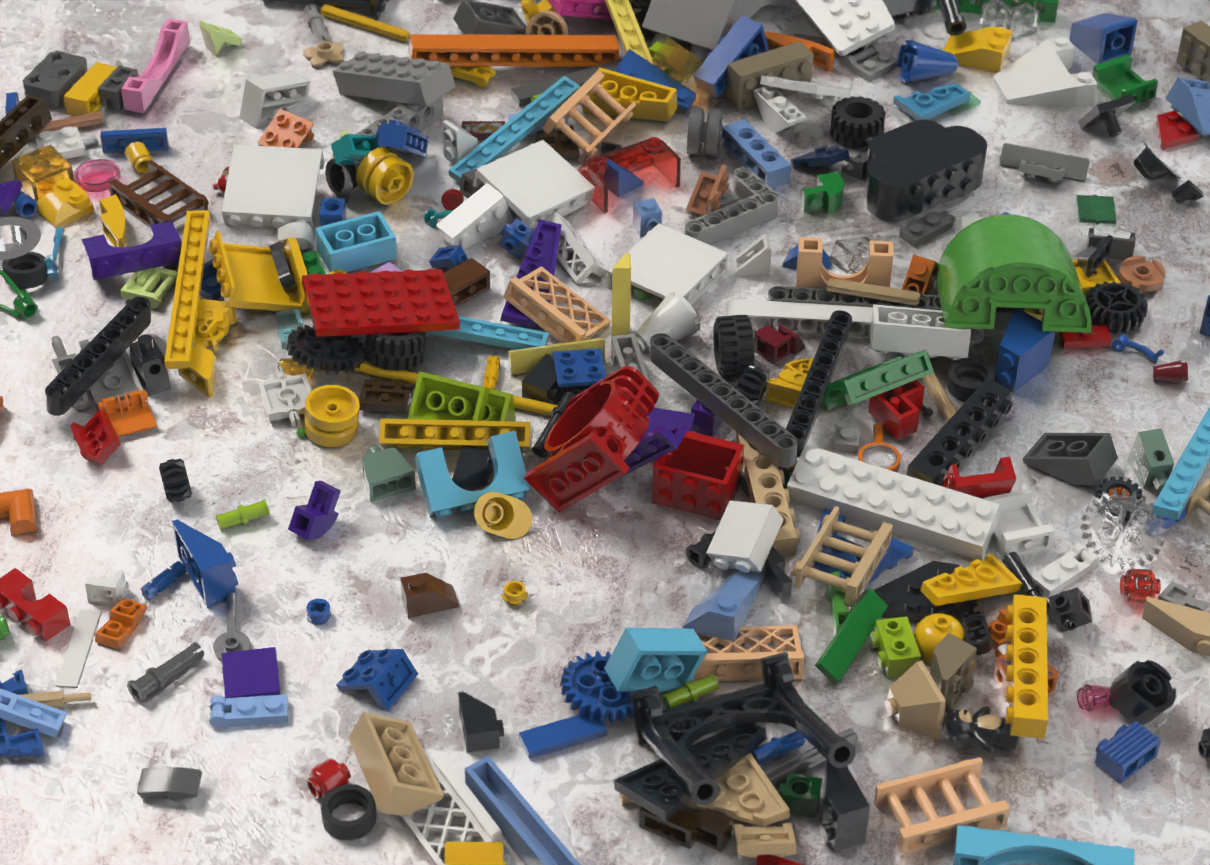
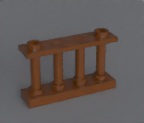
M152 160L147 161L149 174L128 185L121 183L117 179L108 182L110 196L116 195L123 209L148 227H150L149 225L168 221L175 222L186 216L187 211L208 210L209 202L205 195L200 194ZM151 182L158 184V186L142 195L134 192ZM166 191L172 194V196L155 205L148 202ZM179 201L187 204L169 215L162 212Z

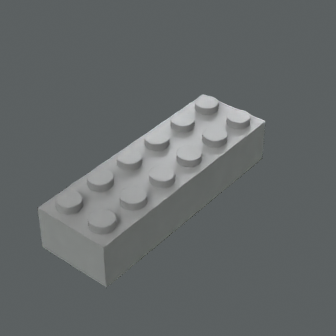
M362 51L356 53L354 58L349 61L340 63L339 67L332 71L340 94L428 106L456 87L449 63H441L437 60L425 61L424 59L395 57V55L386 56L380 53L370 54Z

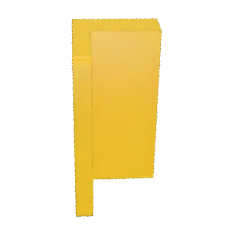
M446 842L444 845V865H506V862H503V843Z

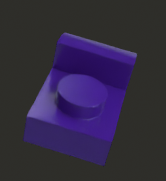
M322 480L315 481L308 504L295 506L288 530L306 540L322 537L331 529L339 513L334 510L341 490Z

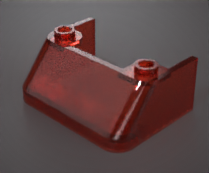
M651 137L593 157L577 169L595 187L592 202L605 214L608 213V183L604 180V173L608 170L607 158L631 172L654 165L676 188L680 187L681 158L663 140L658 137Z

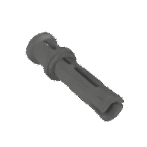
M194 642L159 667L148 668L145 671V675L139 679L130 680L127 683L130 695L137 702L142 703L146 700L147 695L155 690L160 691L163 689L168 679L204 657L203 650L195 652L201 646Z

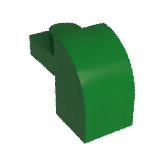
M839 172L817 175V187L802 189L801 208L803 212L825 209L827 214H830L842 206L844 181Z

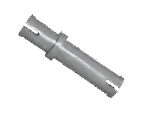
M310 5L312 10H309V7L306 6L304 13L307 16V23L313 30L318 43L323 41L332 43L324 27V20L318 13L316 6Z

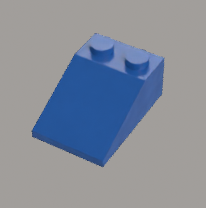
M177 519L173 520L172 525L178 559L186 566V573L205 606L209 608L227 601V594L231 592L236 593L235 586L238 585L237 576L233 571L236 563L232 553H227L223 545Z

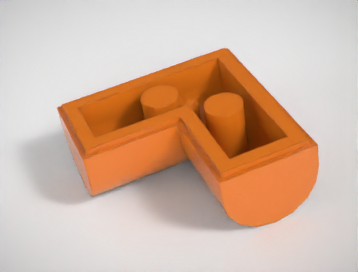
M30 488L0 492V519L9 518L11 535L37 532L35 499L33 490Z

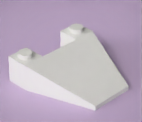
M1067 37L1047 39L993 76V81L1006 103L1059 107L1094 105L1097 82L1090 72L1069 74L1067 71L1072 67L1075 49Z

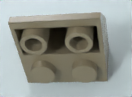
M950 633L934 648L930 672L931 677L946 700L944 714L947 708H955L959 697L963 693L967 694L974 684V679L972 678L973 671L977 666V661L975 660L977 648Z

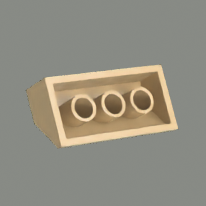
M363 712L348 739L379 812L387 815L406 816L442 800L444 793L411 722Z

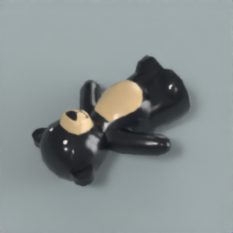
M988 706L982 707L973 716L967 709L960 711L947 708L942 726L947 739L951 742L971 737L973 742L987 754H992L995 751L994 746L1015 749L1018 742V736L1010 735V724L1005 723V717L1000 718L997 715L990 714L991 708Z

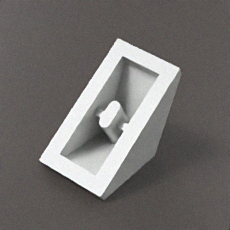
M765 233L732 259L736 276L770 275L771 245L769 235Z

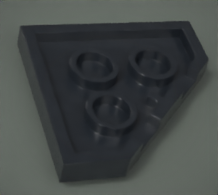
M931 561L875 589L874 592L888 605L882 618L908 617L909 622L919 623L923 618L931 614L943 613L952 616L954 603L935 606L920 590L924 581L943 573L952 574L959 565Z

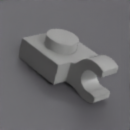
M1173 581L1158 597L1159 600L1201 611L1208 607L1206 602L1195 599L1196 592Z

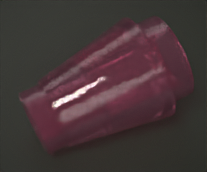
M1086 684L1083 688H1079L1077 691L1079 707L1082 710L1091 712L1109 706L1108 699L1111 696V687Z

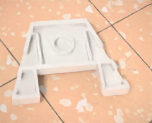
M761 76L760 81L762 85L797 91L798 95L810 96L811 94V98L824 99L827 96L829 100L840 101V97L849 98L850 89L840 86L836 87L826 82L794 81L771 76Z

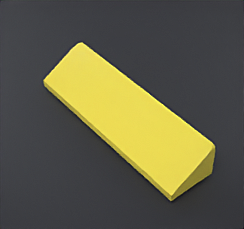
M625 253L612 270L611 336L630 334L631 256L629 253Z
M596 338L508 351L510 374L531 372L546 353L551 355L553 359V352L601 348L602 359L605 362L604 339Z

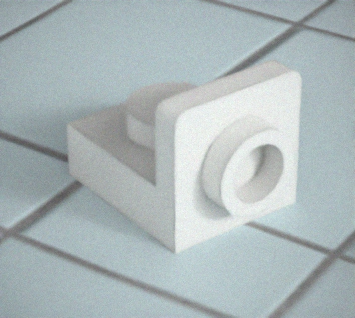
M118 570L114 580L88 576L85 582L88 602L115 606L123 596L126 597L129 590V582L125 579L124 570Z

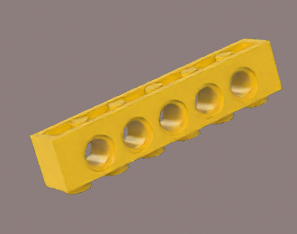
M380 419L379 444L383 449L432 450L442 447V450H461L462 446L489 449L487 441L491 436L515 431L520 451L532 452L533 427L530 422Z
M1014 594L1012 605H1007L1006 621H1010V625L1006 627L1005 639L1010 641V645L1006 647L1005 660L1010 661V665L1006 667L1005 681L1010 682V686L1006 687L1005 702L1010 703V707L1006 708L1005 723L1010 724L1011 736L1044 739L1048 724L1046 598Z

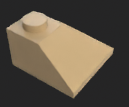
M918 661L889 687L885 707L890 716L893 715L899 726L933 738L940 737L946 700L924 663Z

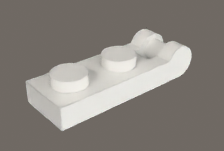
M1079 542L1071 551L1033 574L1032 578L1037 584L1041 585L1044 591L1043 594L1049 598L1096 568L1101 558L1095 553H1089L1087 547Z

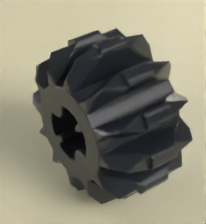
M750 365L741 374L736 389L758 406L766 393L767 382L770 379L769 373L762 368Z
M179 458L160 463L159 471L167 500L171 503L191 498L192 491L184 461Z

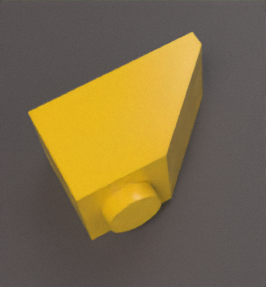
M198 343L193 346L190 368L178 369L179 376L209 398L213 396L216 379V357L214 353Z

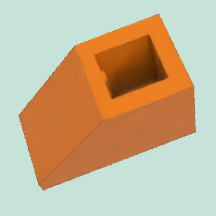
M913 254L902 289L928 295L936 279L938 263Z

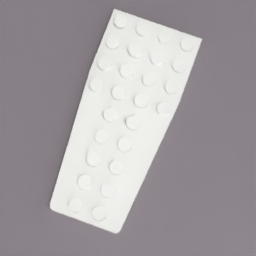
M794 0L840 56H844L895 29L894 21L883 0Z

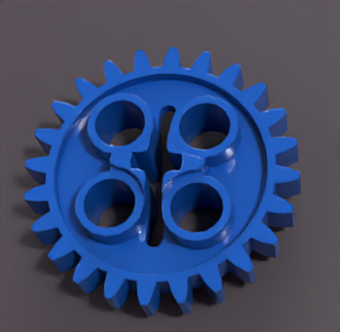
M596 651L595 657H592L589 653H585L584 659L576 656L575 662L569 661L568 668H564L560 683L562 687L561 695H565L564 702L571 703V710L579 708V716H583L586 713L589 714V721L598 717L602 724L605 719H609L614 724L615 718H618L624 723L626 715L634 719L630 692L634 691H617L604 669L611 657L610 652H607L605 656H601L599 651Z

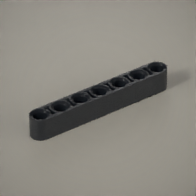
M135 297L130 300L45 388L46 410L49 414L54 416L65 414L151 324V302L147 298Z

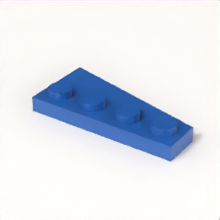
M631 49L628 50L614 71L677 89V109L687 113L696 100L697 93Z

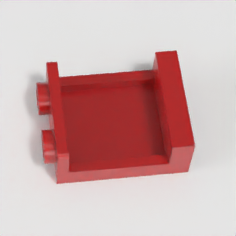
M1011 457L1000 458L994 473L961 477L959 476L957 465H950L948 473L945 474L942 487L981 499L1010 493L1016 481Z

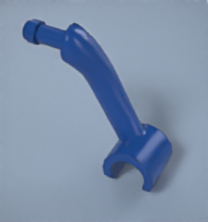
M1125 334L1120 335L1118 340L1114 339L1112 342V349L1117 352H1122L1126 347L1143 353L1153 362H1157L1158 357L1164 354L1162 349L1155 354L1150 348L1129 341L1128 336Z

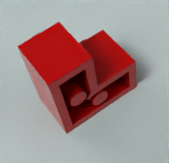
M914 380L873 396L869 399L868 412L897 441L917 432L925 387L919 381Z

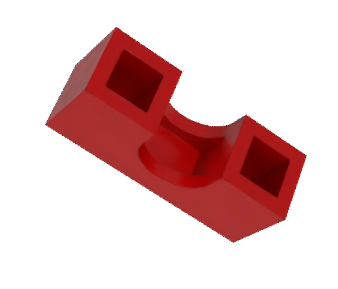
M14 568L0 578V610L3 609L8 613L15 623L20 622L25 626L32 636L37 635L44 642H47L71 625L67 606L50 593L40 600L33 601L36 599L33 581Z

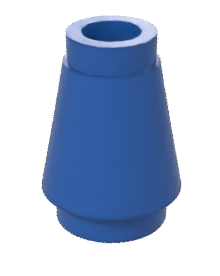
M23 191L19 192L14 201L16 212L21 217H32L37 211L38 205L36 200Z

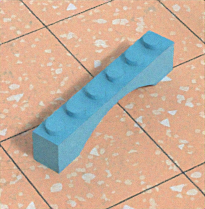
M958 825L954 844L953 865H1013L1023 863L1042 865H1134V849Z

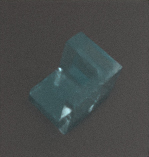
M299 309L276 313L277 332L282 349H286L288 335L291 334L292 330H297V327L304 328Z

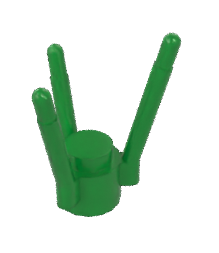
M0 270V275L17 294L13 301L14 309L0 304V309L12 314L16 319H19L21 316L26 319L34 316L38 305L32 300L26 289H19L3 270Z

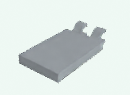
M88 339L78 342L81 349L80 352L88 345ZM126 350L90 387V394L96 409L98 406L97 402L102 401V398L114 396L117 402L116 395L118 394L120 400H124L123 393H126L129 399V392L137 391L138 389L143 391Z

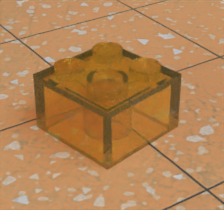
M668 36L651 58L655 61L653 65L662 71H665V69L669 70L672 73L671 77L680 83L683 81L688 82L702 62L701 59Z
M52 145L41 147L36 151L11 160L15 180L19 179L23 185L22 189L36 201L53 192V185L60 179L65 178L74 181L72 166Z

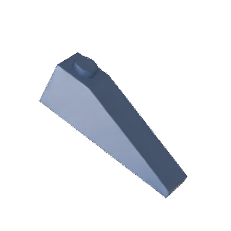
M740 570L734 572L691 610L683 625V629H694L698 634L734 642L762 586L766 572L749 571L746 573Z

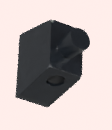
M148 334L139 336L138 341L131 343L129 347L131 363L141 386L146 390L148 397L171 389L168 371L164 363L165 357L152 336ZM151 366L153 369V374L149 372V368Z

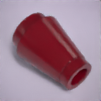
M1179 360L1153 366V380L1182 384V382L1188 381V364Z

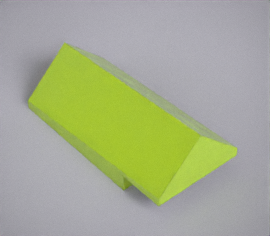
M419 371L407 419L515 422L513 394Z

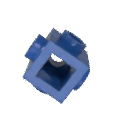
M516 218L511 225L506 223L499 234L502 235V238L498 245L520 260L527 251L535 231Z

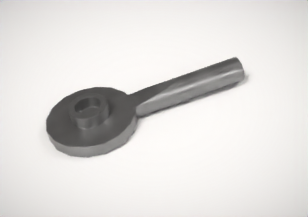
M232 592L227 594V632L218 636L213 644L214 655L219 661H222L221 653L251 650L250 639L246 634L237 631V594Z

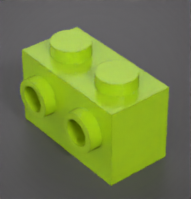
M908 617L876 620L875 631L871 632V643L873 648L878 650V665L880 668H884L886 678L901 677L916 662L921 660Z

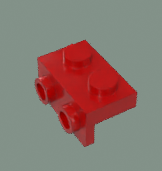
M100 409L85 426L75 422L70 425L74 434L73 438L81 450L80 454L87 461L93 460L102 465L121 445L108 414Z

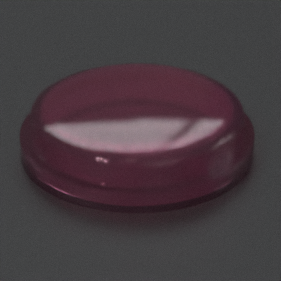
M107 159L87 161L79 165L73 173L75 183L87 192L106 191L109 189L108 182L114 179L119 180L121 175L118 164Z

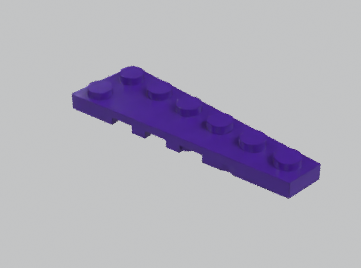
M539 220L525 258L520 266L517 275L518 279L541 266L554 276L562 224ZM541 276L537 277V281L547 282ZM538 288L539 292L549 293L547 289ZM506 301L500 321L544 330L510 302Z

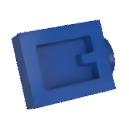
M461 245L438 248L429 260V263L433 269L441 267L454 268L467 261L468 257Z

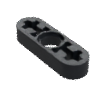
M279 241L270 245L278 277L285 293L296 290L297 285L283 244Z
M969 600L962 603L958 608V612L964 628L966 642L977 648L976 655H984L992 650L993 641L981 602Z

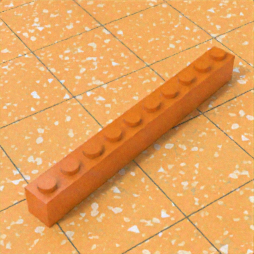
M410 34L408 50L410 59L437 60L441 63H449V66L594 67L617 61L620 52L616 35Z

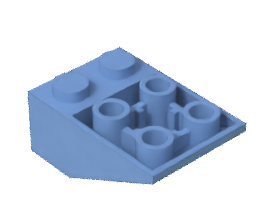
M1177 77L1165 99L1172 104L1171 107L1175 111L1180 112L1184 116L1183 119L1196 128L1195 131L1203 136L1210 135V83L1208 81Z

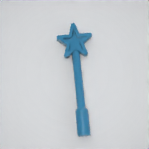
M62 227L56 228L52 254L47 255V258L44 259L47 266V275L51 276L53 281L59 279L57 273L59 267L56 264V260L65 232Z

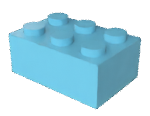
M380 211L315 228L317 250L330 272L333 270L349 272L397 259L396 237Z
M626 628L604 669L617 691H637L657 686L658 691H674L683 687V683L691 682L708 651L694 629Z

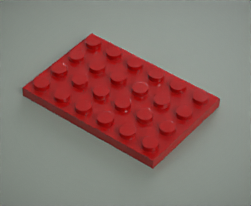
M442 269L302 275V286L316 337L460 329V320Z

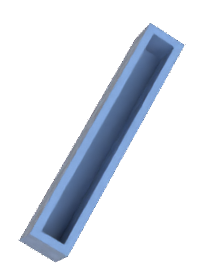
M489 756L464 768L465 784L501 829L505 839L527 865H580Z

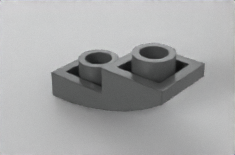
M184 767L142 768L137 794L142 799L166 795L172 801L197 798L203 772L199 769Z

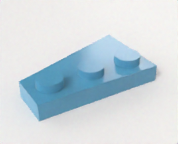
M958 84L933 88L930 93L921 94L918 91L913 92L910 97L894 96L893 103L915 120H928L969 101L970 93Z

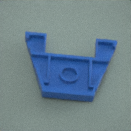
M826 508L824 509L818 532L821 529L824 516L826 514L830 515L831 510ZM839 514L838 521L845 523L846 517ZM834 531V533L831 536L833 538L860 546L852 541L847 540L844 537L838 536L837 531ZM893 538L868 583L878 578L879 573L885 569L891 570L896 567L901 559L910 558L913 555L914 547ZM827 546L822 551V553L852 563L861 561L860 557ZM815 562L812 567L829 574L840 571V578H851V573L819 562Z
M22 670L12 673L13 677L3 683L0 681V689L17 695L28 694ZM0 718V757L45 755L38 729L9 737L5 721Z

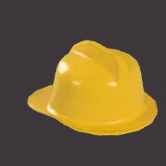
M488 492L483 494L475 504V522L488 533L503 538L516 539L524 536L532 525L530 508L526 503L517 498L499 492Z

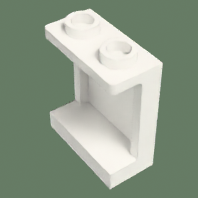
M1030 489L984 498V500L1000 504L999 521L992 538L1003 559L1009 552H1016L1019 556L1052 549L1055 530L1051 524L1043 525L1032 506L1033 493Z

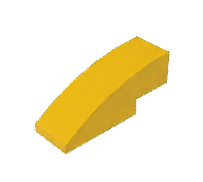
M116 195L99 200L102 233L113 247H127L126 221L120 200Z

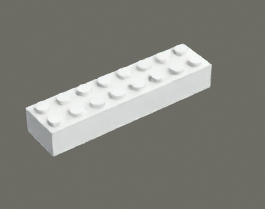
M805 444L787 484L791 502L824 511L825 508L832 511L836 506L840 508L839 514L846 517L845 519L876 529H880L883 522L893 525L892 534L974 560H983L999 521L1000 504Z

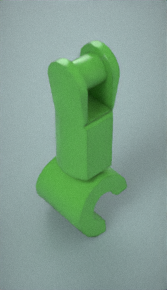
M835 571L831 573L832 575L840 577V571ZM827 585L825 596L828 601L832 602L835 636L851 610L850 606L844 604L845 593L842 592V589Z

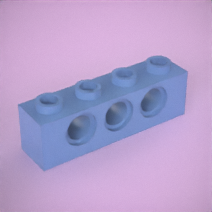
M745 119L723 126L721 144L745 168L753 171L771 188L790 182L792 169L789 161L785 160Z

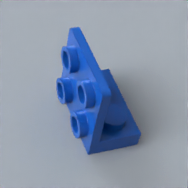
M601 348L553 352L558 387L594 385L606 377Z
M403 649L366 650L358 656L356 663L343 673L342 679L336 686L339 690L368 689L380 710H389L416 678L418 672Z

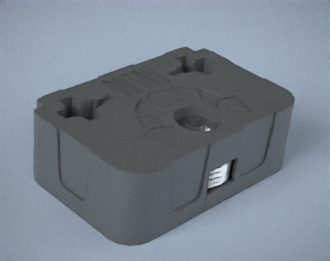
M62 51L50 52L22 80L25 97L30 94L44 98L47 106L57 109L65 105L64 95L88 71L86 58Z

